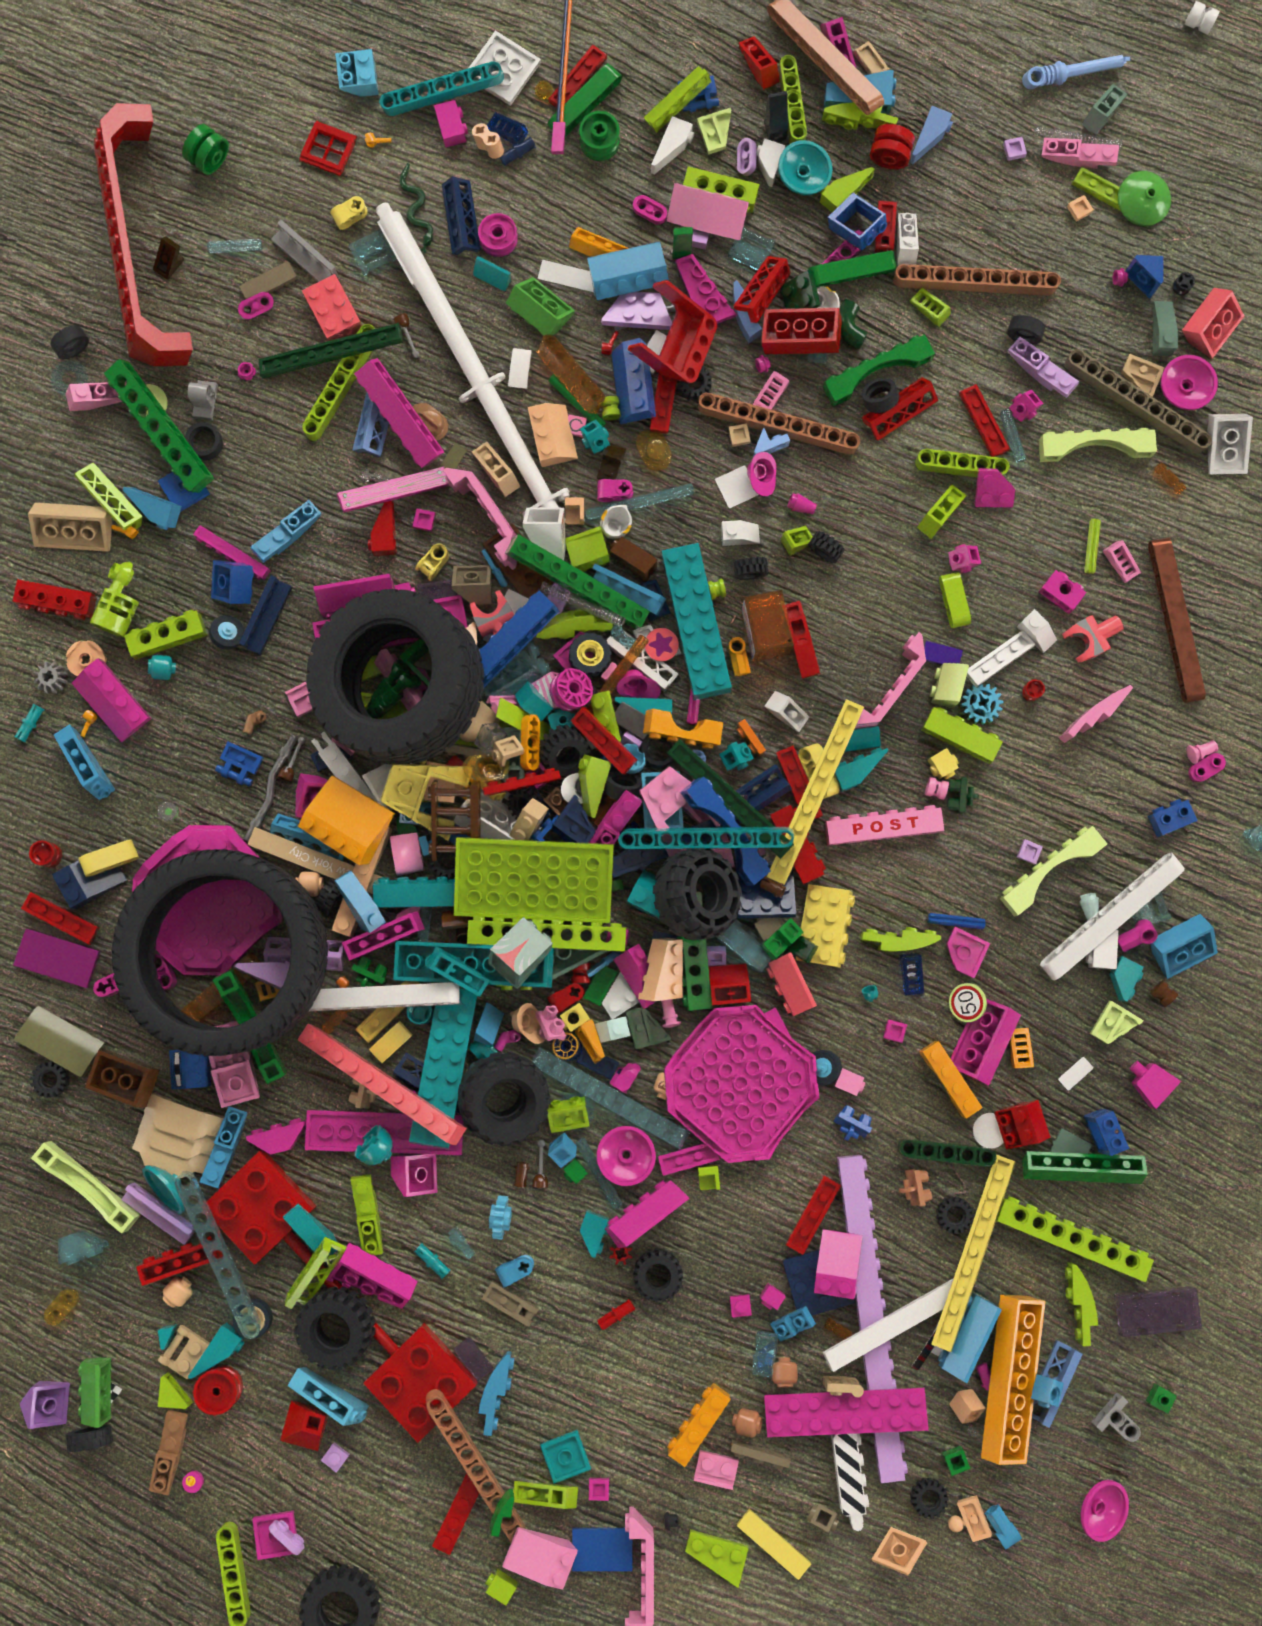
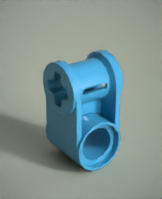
M522 1255L496 1267L495 1271L502 1286L507 1287L529 1275L534 1267V1260L529 1255ZM522 1261H523L525 1264H527V1263L529 1264L527 1269H526L525 1267H522V1268L520 1267L521 1264H522Z

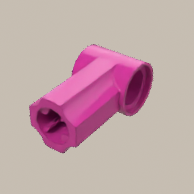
M1142 919L1136 923L1135 928L1119 935L1118 943L1125 953L1142 943L1151 944L1155 942L1158 934L1149 920Z

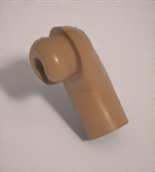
M263 711L249 714L243 732L252 735L254 726L264 722L267 718L266 714Z

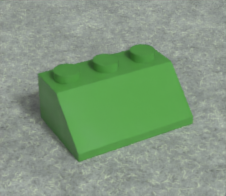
M534 277L516 284L506 301V304L511 307L513 312L518 313L528 324L533 325L542 335L548 338L558 333L575 313L573 308Z
M111 1357L87 1358L79 1366L78 1372L81 1377V1385L79 1386L78 1394L81 1397V1405L79 1406L78 1415L83 1425L99 1428L111 1419Z

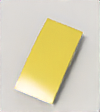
M399 1021L369 1050L383 1063L413 1034Z

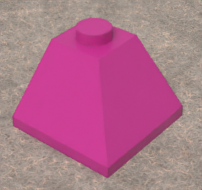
M300 773L296 788V817L302 818L307 807L328 781L327 779L316 775Z
M406 1154L390 1157L391 1177L404 1197L438 1193L436 1154Z

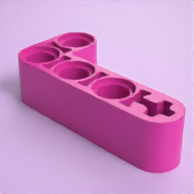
M155 954V960L158 958L162 960L161 967L157 969L158 979L163 989L170 990L177 984L176 975L171 964L162 955ZM114 973L95 982L93 990L97 996L110 997L118 993L119 989L114 980ZM165 976H168L170 979L167 986H164L162 983V979ZM113 984V986L105 989L106 992L102 991L104 985Z

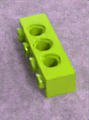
M689 166L683 185L692 188H699L698 186L704 185L706 188L702 190L718 193L716 190H723L724 192L719 194L737 198L734 196L735 194H740L742 197L737 199L749 202L747 213H753L759 191V184Z
M197 610L185 611L183 615L178 617H168L161 623H150L143 629H132L128 634L124 635L130 656L135 660L208 636L202 616ZM182 624H187L185 631H180ZM169 630L168 636L163 638V631ZM151 636L150 642L144 644L145 637Z

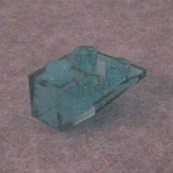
M85 1230L58 1239L59 1265L66 1262L68 1266L85 1259V1256L87 1259L104 1252L103 1248L108 1246L109 1243Z

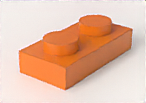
M746 720L740 721L737 725L738 734L742 739L746 738L749 743L747 746L750 748L753 755L757 754L760 757L766 752V749Z

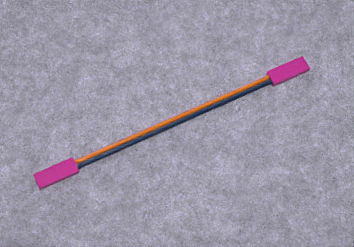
M565 0L557 116L556 122H553L552 154H564L566 123L563 120L572 0Z

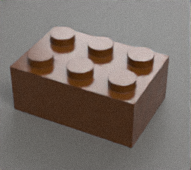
M98 1050L85 1088L134 1107H147L160 1070L112 1051Z

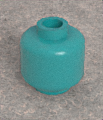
M153 655L152 659H148V674H151L153 679L169 680L171 674H175L176 663H172L170 656Z

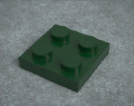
M806 270L781 287L786 309L818 308L821 306L813 271Z

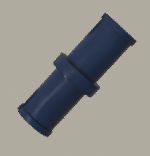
M529 137L518 145L514 144L513 148L504 152L499 158L502 164L506 166L517 158L521 159L522 155L535 149L536 145L533 139Z

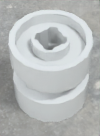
M1196 1L1184 25L1193 29L1198 27V31L1208 35L1220 11L1212 7L1206 9L1205 4Z

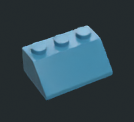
M1201 914L1158 935L1155 942L1150 944L1152 953L1167 979L1218 953L1214 927Z

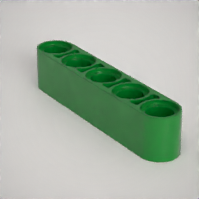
M609 63L605 64L565 103L563 120L566 123L565 137L620 84L623 76ZM557 112L550 118L547 124L552 131L553 122H556Z
M892 250L812 266L808 270L813 271L817 288L819 286L822 287L896 271L897 264L894 251Z

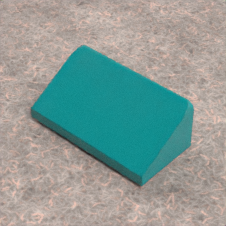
M477 256L473 275L502 291H506L511 282L510 272Z
M879 726L855 729L845 752L881 747Z

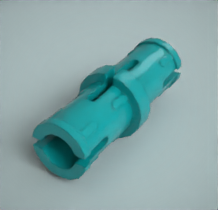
M33 704L26 718L22 719L23 723L14 737L26 743L33 728L37 727L36 723L44 709Z
M423 1243L414 1251L426 1263L425 1266L427 1268L430 1267L441 1279L450 1271L438 1259L439 1256L437 1254L434 1255Z

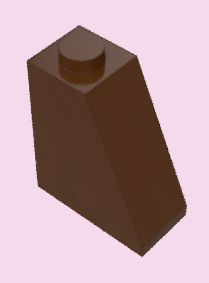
M621 537L611 544L610 556L643 582H647L657 570L658 559L626 538Z

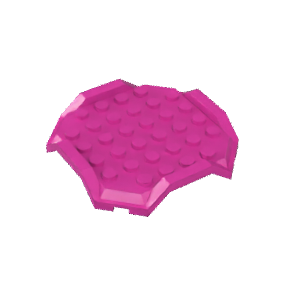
M189 825L172 836L142 864L133 877L132 892L158 867L176 857L191 852L208 849H226L240 851L256 857L259 856L246 844L232 826ZM220 880L207 883L188 892L171 908L162 922L156 939V950L183 975H221L231 970L234 964L265 934L282 923L283 916L279 908L266 893L247 881Z
M757 1005L714 1008L696 1026L664 1068L667 1111L727 1163L770 1159L779 1142L803 1112L819 1099L816 1056L797 1043L769 1019ZM775 1028L780 1033H782L786 1038H788L792 1043L789 1044L784 1038H782L777 1032H775Z

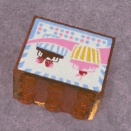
M782 590L744 597L741 609L752 661L757 662L790 655L794 644Z

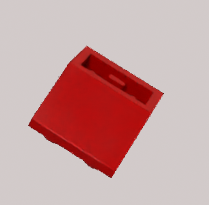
M746 963L708 967L712 1005L751 1002L750 982Z
M1039 1100L1020 1103L994 1112L1006 1150L1038 1144L1051 1138Z

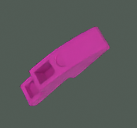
M625 790L616 803L614 802L589 843L615 844L620 836V832L641 805L642 799Z

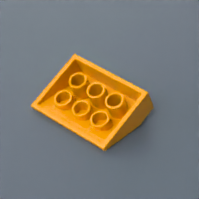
M332 775L307 807L297 827L354 863L366 865L370 864L395 813Z

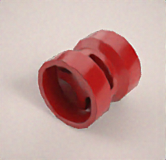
M1033 679L1025 684L1022 689V695L1028 701H1035L1044 694L1045 686L1040 680Z
M584 963L572 969L571 983H590V977L587 975V971L590 969L589 963Z

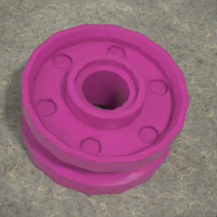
M502 213L488 215L481 221L478 227L481 247L491 256L503 257L509 255L518 243L516 225L507 215ZM495 234H502L499 237L494 236Z
M570 668L552 679L549 693L552 701L558 708L563 711L572 712L577 711L590 701L593 695V686L591 680L584 672L579 669Z

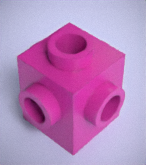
M1031 389L1024 394H1018L1012 400L1013 404L1009 409L1012 411L1013 417L1022 422L1037 415L1036 410L1044 403Z
M963 544L956 546L955 550L948 552L952 571L967 573L972 571L971 568L981 564L977 546Z

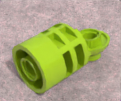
M115 562L111 566L108 578L112 579V583L109 588H104L90 621L91 625L122 638L127 633L139 604L135 599L121 593L123 587L127 586L133 577L132 562H123L121 564Z

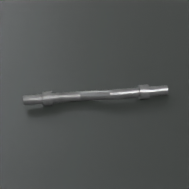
M292 734L286 745L280 749V755L268 775L266 799L255 819L251 820L249 824L251 826L243 838L248 842L254 827L261 828L262 821L273 803L276 776L286 758L289 759L292 754L291 750L298 737Z

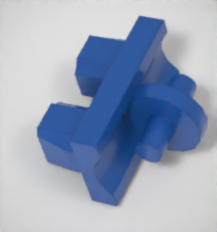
M848 1105L835 1116L833 1122L841 1125L839 1131L845 1133L844 1140L848 1141L850 1137L858 1139L859 1135L865 1138L872 1130V1127H870L872 1118L866 1114H861L859 1120L852 1118L855 1110Z

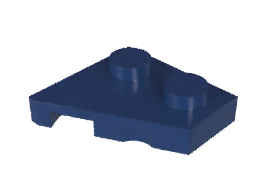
M573 795L553 823V826L576 843H588L596 831L589 822L585 810H583L578 801V797Z

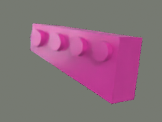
M351 1243L347 1244L345 1252L326 1278V1280L331 1282L334 1279L343 1282L342 1286L350 1288V1286L359 1288L361 1293L367 1296L375 1294L378 1300L401 1309L410 1300L418 1282L409 1274L397 1270L394 1266L379 1260L375 1255H371Z

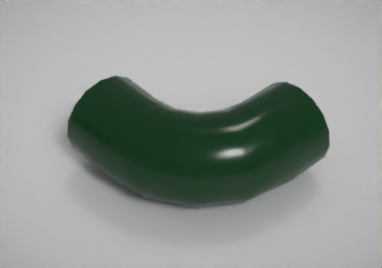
M844 299L840 306L842 317L841 337L849 345L860 349L868 332L858 328L855 324V317L860 307L855 302Z

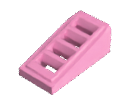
M774 371L753 405L772 410L788 387L789 380ZM771 386L772 388L776 389L778 392H777V393L774 392L773 390L769 389V387ZM767 393V394H769L770 396H772L774 399L772 400V399H770L769 397H767V396L764 395V394ZM763 399L769 403V407L760 402V400Z
M1123 540L1117 541L1103 550L1106 558L1124 583L1141 573ZM1116 549H1118L1119 552H1117L1116 554H1114L1113 551H1115ZM1122 555L1124 558L1118 561L1117 558ZM1127 561L1128 564L1122 568L1121 565ZM1132 568L1131 572H1129L1128 574L1125 573L1126 570Z

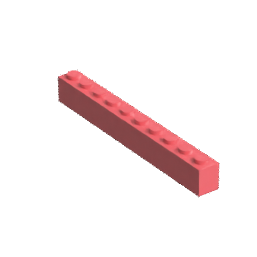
M308 1023L299 1036V1042L446 1143L456 1146L467 1129L320 1028Z

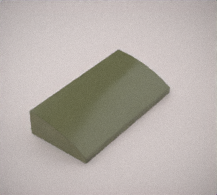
M39 1005L33 1010L14 1038L15 1041L79 1077L87 1076L98 1050H102L105 1042Z

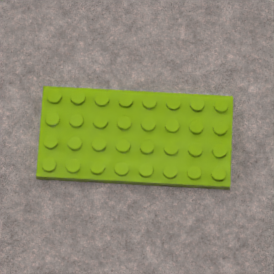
M457 837L454 916L516 919L524 917L525 919L610 923L614 844Z

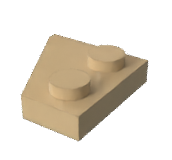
M1129 354L1121 373L1130 383L1153 397L1164 367Z

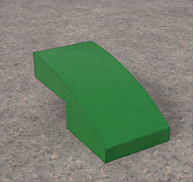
M790 918L761 947L772 960H775L804 932Z
M508 1489L504 1493L494 1510L490 1522L491 1536L499 1537L503 1517L511 1518L514 1504L513 1489Z

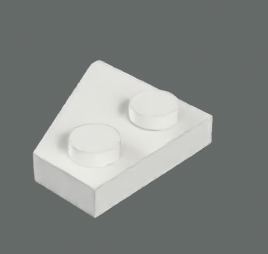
M621 972L602 1002L611 1019L616 1018L639 1003Z

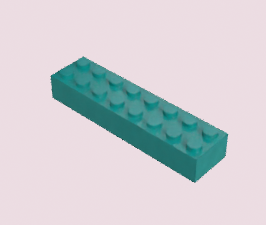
M699 543L661 550V558L693 700L731 693L732 686Z
M396 941L393 980L452 982L431 970L426 964L437 946L490 979L488 985L513 986L488 963L490 949L494 945ZM554 948L551 949L521 986L552 988Z
M459 988V1004L435 1005L418 1096L452 1119H455L459 1096L458 1089L462 1082L478 997L472 992ZM413 1120L409 1138L410 1143L449 1150V1143H446Z

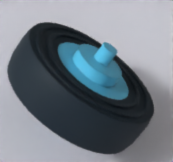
M229 615L217 617L209 628V636L213 644L225 650L234 649L239 646V642L244 634L242 623Z
M829 1050L814 1052L813 1054L816 1056L818 1085L834 1083L842 1070L839 1057Z

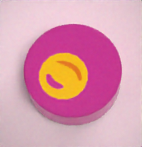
M198 1471L188 1472L182 1481L184 1490L189 1493L199 1491L204 1484L203 1475Z

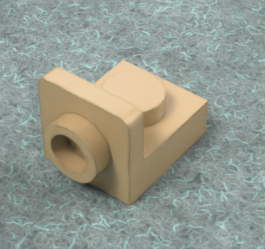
M514 735L494 742L491 754L493 760L500 767H504L507 759L522 755L524 748Z

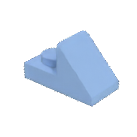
M763 428L753 457L759 452L771 454L788 447L790 443L788 434H778L769 440Z

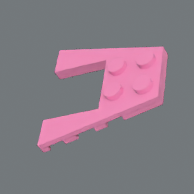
M670 766L639 790L655 828H669L664 821L687 803L680 791L691 784V782ZM708 815L716 827L720 826L714 818ZM662 835L664 842H672L671 835ZM687 849L665 850L667 851L669 857L674 856L676 853L685 851Z

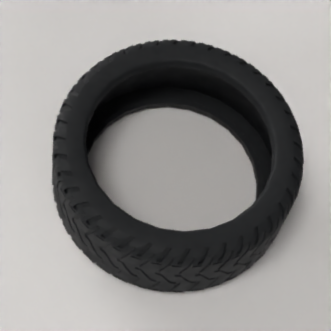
M208 849L191 852L170 860L154 870L153 873H150L127 899L120 912L112 943L114 980L119 989L118 993L123 1003H125V1007L134 1017V1020L142 1028H145L147 1033L157 1038L158 1041L172 1046L176 1050L186 1051L189 1054L195 1055L202 1054L203 1056H224L252 1051L280 1039L281 1036L292 1030L313 1006V1002L321 990L320 987H322L328 961L326 929L321 914L307 890L282 868L259 857L226 849ZM220 880H243L266 893L279 908L287 924L291 942L290 967L284 985L272 1003L257 1016L237 1026L228 1028L213 1027L190 1018L181 1012L167 997L158 979L155 964L156 939L162 922L171 908L188 892L204 884Z

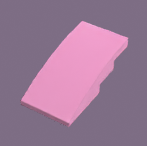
M674 183L667 222L740 240L749 202Z
M1129 685L1087 710L1067 728L1059 739L1065 743L1072 739L1078 731L1083 733L1090 729L1096 721L1101 723L1108 719L1133 687Z
M232 1021L214 1027L228 1028L239 1024L237 1021ZM250 1051L224 1056H208L221 1108L260 1098Z

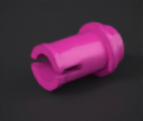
M987 1362L977 1365L975 1369L983 1383L981 1386L985 1390H989L991 1372Z

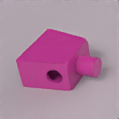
M1136 1061L1130 1067V1070L1136 1075V1078L1131 1083L1150 1108L1157 1109L1181 1082L1154 1063H1149L1144 1067L1139 1061Z

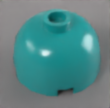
M376 1125L362 1138L365 1140L363 1145L358 1144L354 1153L357 1159L367 1165H377L382 1161L386 1162L392 1155V1137L381 1125Z

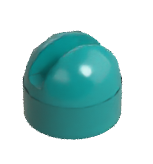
M869 985L862 989L865 1000L873 1002V999L876 1000L878 998V990L875 985Z

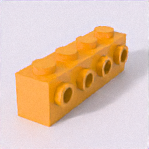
M714 1383L711 1387H707L701 1396L703 1397L699 1404L696 1403L690 1412V1418L681 1424L679 1434L676 1438L673 1437L667 1446L669 1448L668 1456L684 1467L688 1464L731 1400L730 1395Z

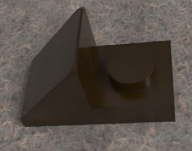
M167 236L161 238L153 270L165 279H170L184 261V257L179 254L181 246Z
M612 444L606 447L602 455L603 459L597 479H617L626 452L625 448Z

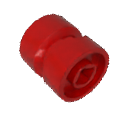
M41 840L32 844L29 850V857L33 863L51 868L61 862L62 850L54 843Z

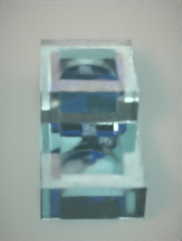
M760 1330L756 1333L753 1374L772 1378L773 1364L776 1361L778 1334Z

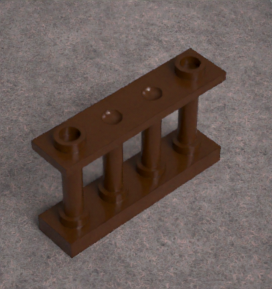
M434 780L431 786H428V798H431L432 843H429V855H432V861L437 860L439 853H456V845H439L438 834L468 835L471 838H481L480 781H472L467 789L438 788V780ZM438 796L467 797V799H470V806L467 808L438 807ZM438 815L467 816L471 818V825H468V827L438 826Z

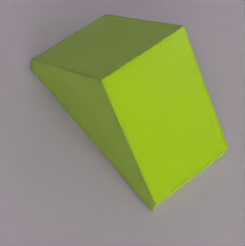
M803 526L785 531L782 534L781 542L789 556L808 547L812 535L808 528Z
M169 1371L160 1378L158 1407L186 1409L193 1403L192 1399Z

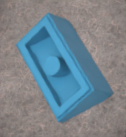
M486 1002L475 1032L474 1041L493 1046L504 1013L490 1003Z

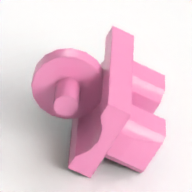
M546 1006L544 1011H537L535 1014L541 1027L539 1034L541 1038L547 1039V1041L553 1039L565 1040L566 1038L563 1030L565 1024L561 1019L557 1018L558 1010L556 1006Z

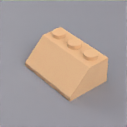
M544 403L528 407L541 467L578 459L568 421L566 405Z

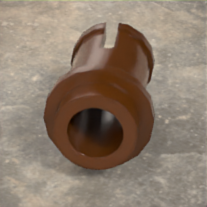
M766 876L760 883V888L774 894L776 898H781L785 893L786 887L783 886V883L778 884Z
M517 1162V1165L514 1166L516 1169L515 1187H527V1173L530 1170V1167H528L529 1163Z

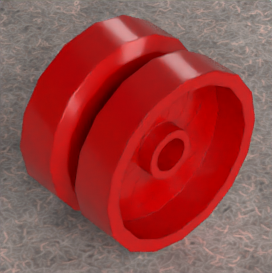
M880 125L875 132L874 143L869 155L870 159L883 168L895 170L908 166L914 145V134L909 129L900 125Z
M213 1366L196 1381L193 1390L194 1402L205 1414L213 1416L223 1414L231 1409L241 1397L243 1390L242 1378L238 1371L231 1366Z

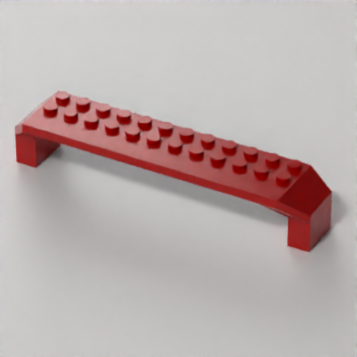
M116 103L100 120L99 128H96L94 151L128 354L130 358L151 366H187L193 351L190 332L163 333L141 316L114 160V152L122 140L149 141L154 122L151 104Z

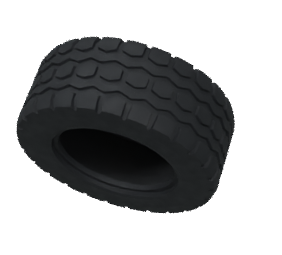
M385 589L363 594L362 598L356 597L345 604V608H339L331 616L332 620L330 622L326 621L319 631L321 636L319 638L316 637L311 648L313 654L309 656L307 663V672L309 674L306 675L307 690L310 692L308 694L310 704L315 711V716L326 732L345 747L371 760L389 765L392 763H420L428 760L429 757L433 758L446 751V747L450 748L460 739V734H464L470 727L472 717L475 718L480 706L479 700L482 699L484 683L482 681L484 680V668L481 663L482 657L471 633L458 619L434 600L410 590ZM401 638L423 639L429 648L432 659L431 680L424 696L412 709L400 716L390 719H373L367 712L361 696L362 676L369 660L381 647Z

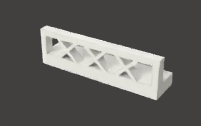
M619 628L612 637L610 636L607 639L610 650L635 670L641 671L645 677L656 681L663 692L668 689L679 675L663 661L654 660L657 669H651L647 666L645 660L652 658L649 655L644 657V653L647 654L645 647L622 628ZM622 634L627 638V645L622 646L616 641V638ZM638 647L641 650L642 657H636L630 652V648ZM659 671H668L673 676L667 682L660 676Z

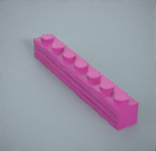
M201 525L193 534L196 537L195 540L200 543L204 542L206 547L215 549L217 554H223L228 561L231 562L232 560L253 566L255 578L265 580L270 573L268 567Z

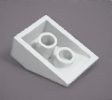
M1209 414L1207 433L1212 438L1211 445L1208 447L1209 474L1248 473L1252 416L1248 414Z

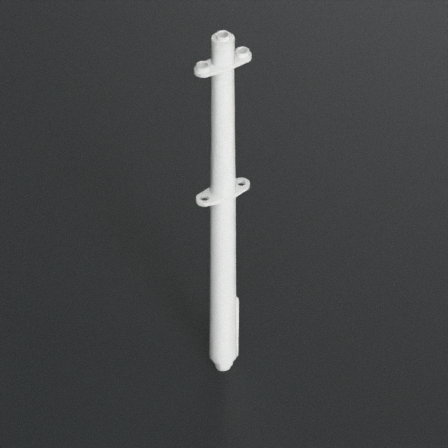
M388 203L380 204L376 208V213L380 218L377 222L410 283L421 295L472 386L470 390L459 397L460 403H465L478 397L537 501V504L530 508H559L556 502L569 498V490L564 488L551 494L494 387L505 379V374L501 372L489 378L400 212H393Z

